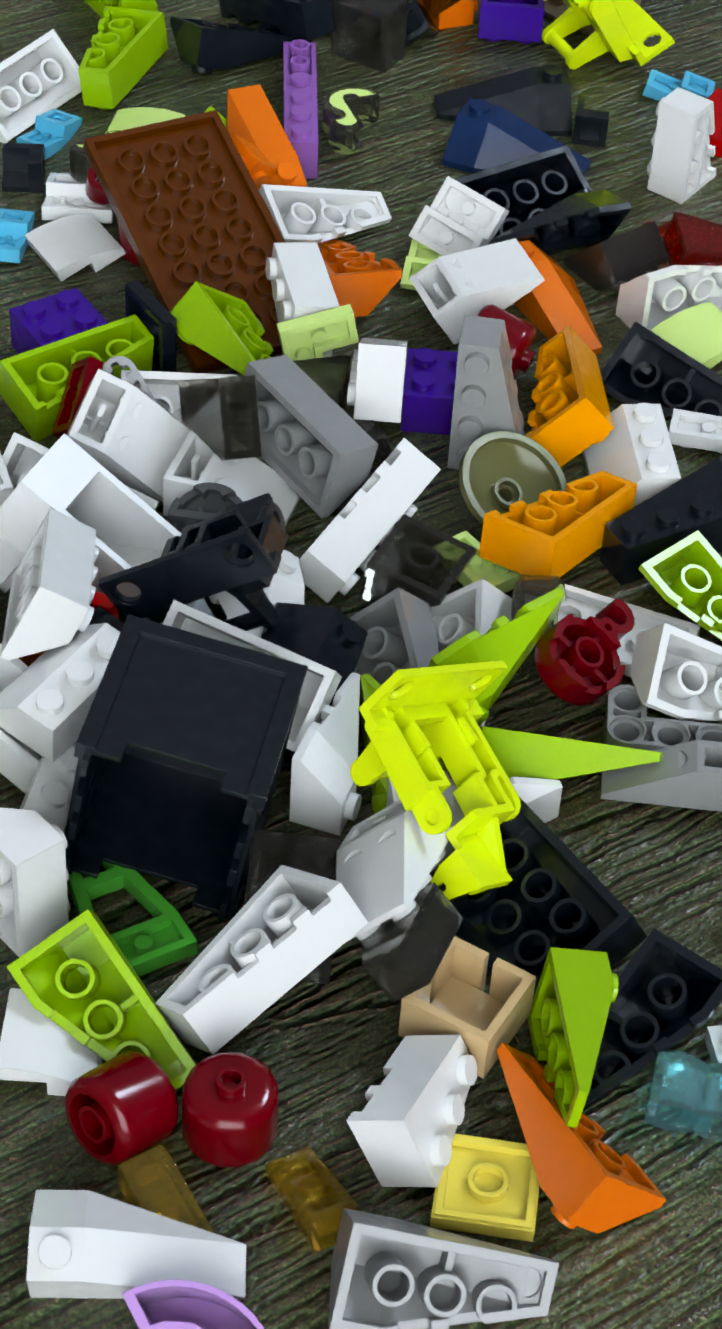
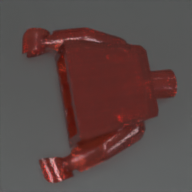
M675 211L672 220L663 222L661 226H658L653 221H647L640 227V234L654 233L651 236H643L641 238L642 246L654 245L660 238H663L670 266H722L721 224Z

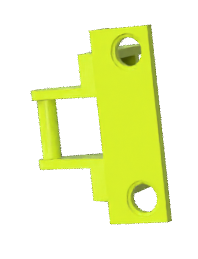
M563 0L567 10L543 30L541 37L545 44L552 45L565 58V64L572 70L578 69L585 63L608 51L620 63L634 59L640 66H643L675 43L674 39L634 0ZM588 25H592L595 30L575 49L563 39ZM657 35L661 37L660 42L655 46L647 47L644 45V41L650 36Z
M503 660L398 669L358 708L365 720L364 728L371 741L351 765V778L356 785L369 786L378 779L390 778L405 810H412L420 828L430 835L444 833L452 822L451 809L442 794L451 783L439 764V759L442 758L457 787L453 794L465 817L445 834L455 851L438 866L431 879V884L434 887L445 884L446 889L440 895L443 901L452 900L465 894H479L489 889L506 886L513 881L506 870L500 824L517 817L521 808L520 798L475 721L484 715L476 697L508 668Z

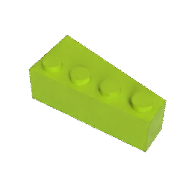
M105 6L103 11L104 18H100L97 24L98 33L93 34L91 38L92 46L86 50L78 68L85 106L97 107L100 110L114 109L168 49L164 12Z
M134 314L0 360V395L35 442H39L52 434L72 363L91 356L104 362V366L105 362L110 358L124 356L135 364L138 371H152L154 337L137 315ZM115 365L112 368L113 376L121 379V370L130 369L129 367L122 369L119 365Z

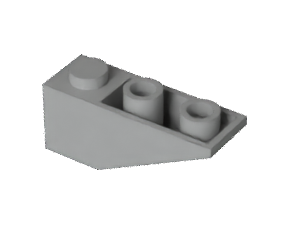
M697 739L651 750L664 753L663 762L602 772L600 799L722 812V742Z

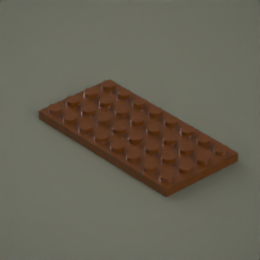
M217 110L85 138L83 149L157 300L171 312L195 281L242 299L248 304L263 325L265 333L261 336V339L269 342L274 350L270 356L281 354L282 348L277 329V313L272 294L271 280L266 278L265 264L267 257H272L273 244L285 243ZM177 335V341L193 373H208L229 367L197 346L187 344Z

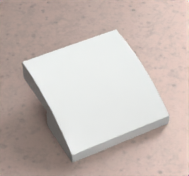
M50 172L46 181V197L42 204V220L54 221L70 215L91 213L100 223L112 224L115 212L111 204L100 205L92 202L86 195V182L76 179L87 178V174Z
M447 176L430 207L425 205L408 236L442 256L485 246L493 239L507 217L509 210Z
M80 213L59 218L25 234L30 247L61 282L87 265L95 272H98L125 255L121 245L91 213Z
M10 988L0 1039V1080L47 1083V1095L66 1096L71 1082L103 1064V1058L36 1010L22 989Z

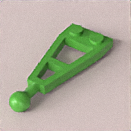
M103 862L102 867L105 871L100 872L97 878L89 876L83 879L80 873L72 872V874H69L67 883L78 916L87 909L94 912L90 900L125 888L154 917L110 934L138 976L198 954L197 940L176 908L135 869Z

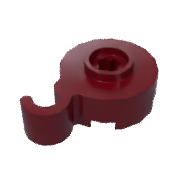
M618 598L598 612L595 617L590 616L586 620L573 617L574 614H568L546 631L537 642L535 647V664L540 677L550 691L565 702L575 705L592 704L621 682L625 672V665L620 666V658L616 650L621 647L619 639L633 629L634 615L629 606Z

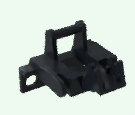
M269 493L227 507L224 514L185 527L181 537L176 536L168 539L160 558L100 578L98 586L125 620L127 615L130 614L140 618H147L157 623H163L173 600L215 618L204 598L227 591L236 597L250 612L223 622L244 631L261 626L265 629L275 627L278 624V615L263 589L270 586L274 574L277 573L282 558L281 554L288 539L284 516L278 505L273 502V498ZM124 582L132 583L140 589L141 594L136 597L124 596L118 591L117 585Z

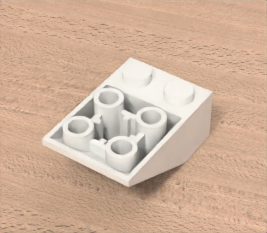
M516 238L440 256L409 278L434 319L454 345L460 340L465 315L477 316L484 306L490 304L505 310L545 281Z
M98 369L85 392L67 432V436L123 484L163 502V477L190 430L134 385Z
M190 430L163 477L164 516H168L170 506L176 497H182L187 492L193 490L194 485L211 482L228 486L236 492V495L243 502L269 493L273 498V502L282 511L285 526L301 498L272 468L229 439Z
M398 800L352 827L337 850L336 881L342 883L368 921V924L349 940L355 937L359 940H364L372 935L380 927L381 923L390 918L397 922L406 917L415 908L416 902L414 899L417 893L428 885L432 879V876L429 874L432 868L447 854L445 847L449 840L445 834L452 829L451 826L442 834H427L420 828L412 810L406 811L401 800Z

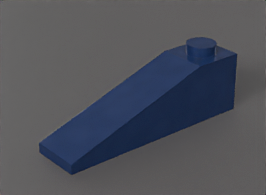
M470 98L457 114L442 165L473 174L565 145L501 106L490 104L483 99ZM570 148L585 176L591 167L592 161Z

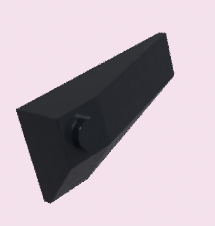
M171 16L170 20L181 61L193 65L192 71L211 74L212 68L225 70L283 53V42H291L298 39L281 34L280 30L257 28V32H255L253 28L228 23L227 29V26L211 23L209 20Z
M277 602L273 606L278 615V624L269 629L264 628L261 638L335 670L342 676L336 689L337 692L348 676L354 671L368 632L336 607ZM334 694V696H333V698H332L331 703H330L329 706H332L333 700H334V697H335V694ZM286 749L282 766L291 772L292 757L295 752Z
M655 928L652 930L618 977V995L616 1001L610 1004L590 1091L583 1111L590 1108L712 1017L722 1002L721 968Z

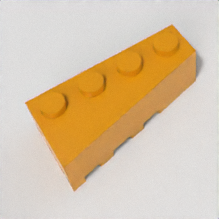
M568 325L539 347L535 378L539 382L532 389L531 396L536 405L535 410L529 412L527 420L532 430L525 434V436L543 446L554 457L560 468L592 444L602 442L609 435L610 431L614 429L597 357Z
M602 470L567 483L565 491H552L550 489L539 493V500L527 505L523 500L512 503L509 506V512L501 515L497 510L484 514L478 557L524 575L534 583L549 586L602 547L605 524L633 508L637 484Z

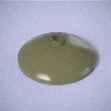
M496 431L481 436L466 450L459 466V485L463 499L470 512L482 525L484 514L497 510L501 515L509 512V506L512 503L523 500L527 505L539 500V493L550 489L552 491H565L567 484L563 471L554 457L536 441L515 432Z

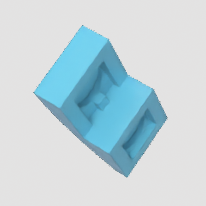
M651 69L642 96L660 101L661 98L666 97L676 88L680 87L701 97L708 98L713 93L715 81L687 70L682 80Z
M51 109L36 116L35 129L17 137L16 143L44 144L46 160L69 142L82 125V118L57 109Z
M0 208V262L20 264L28 246L25 234L32 231L35 212Z

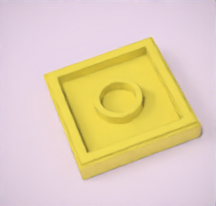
M455 1133L451 1144V1160L447 1166H444L439 1185L435 1187L430 1227L533 1242L540 1184L527 1144Z

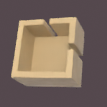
M451 934L429 962L428 971L424 969L402 997L398 1035L404 1038L406 1035L460 1034L469 1054L473 1055L476 1060L477 1076L484 1079L499 1058L496 1051L502 1043L508 1045L530 1015L536 976L497 958L493 963L489 994L483 991L485 989L489 953Z

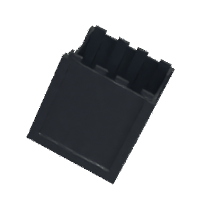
M128 614L75 746L74 757H78V763L65 829V837L68 844L67 849H65L68 873L76 872L97 878L103 862L135 869L137 872L196 888L197 891L192 903L193 907L217 913L216 916L219 919L231 920L237 913L274 796L308 666Z

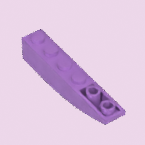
M297 39L291 42H283V129L298 156L305 179H317L318 169L316 43Z

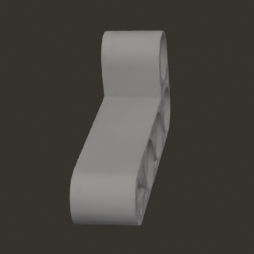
M620 684L613 687L609 692L603 724V744L651 751L697 739L722 742V724L647 717V706L642 705L634 685Z

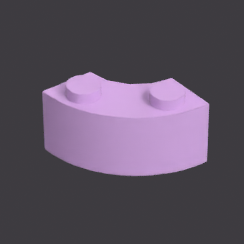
M162 1280L143 1284L122 1293L139 1329H264L256 1316L244 1304L228 1293L204 1283L188 1280Z

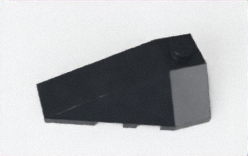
M554 64L544 67H531L434 95L437 119L455 122L457 114L470 98L483 99L490 104L503 107L549 136H571L572 134L571 83L566 67Z
M582 189L491 239L488 245L516 238L518 242L530 240L545 253L604 244L632 207L630 202L605 189L596 191Z
M635 321L601 372L605 393L622 404H661L663 415L672 417L674 408L722 416V377Z

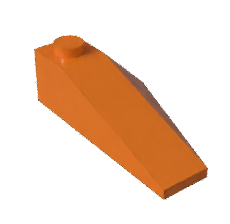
M261 85L229 89L227 91L226 129L230 137L232 138L234 135H237L254 143L274 165L277 171L270 178L269 185L308 187L298 156Z
M336 238L318 243L339 306L350 304L354 312L355 321L357 317L368 316L402 278V269L391 259L383 258L380 259V262L375 261V253L370 251L358 252L355 245Z
M530 240L519 241L545 281L513 304L548 340L569 325L595 355L602 353L601 342L575 280L552 257Z
M502 1043L496 1051L540 1187L553 1203L550 1208L552 1214L570 1229H575L578 1226L599 1234L661 1208L667 1199L642 1168L628 1154H623L620 1157L610 1146L602 1142L601 1138L607 1132L596 1121L590 1120L585 1114L582 1113L577 1128L567 1127L554 1099L555 1082L546 1081L543 1074L544 1067L533 1056Z

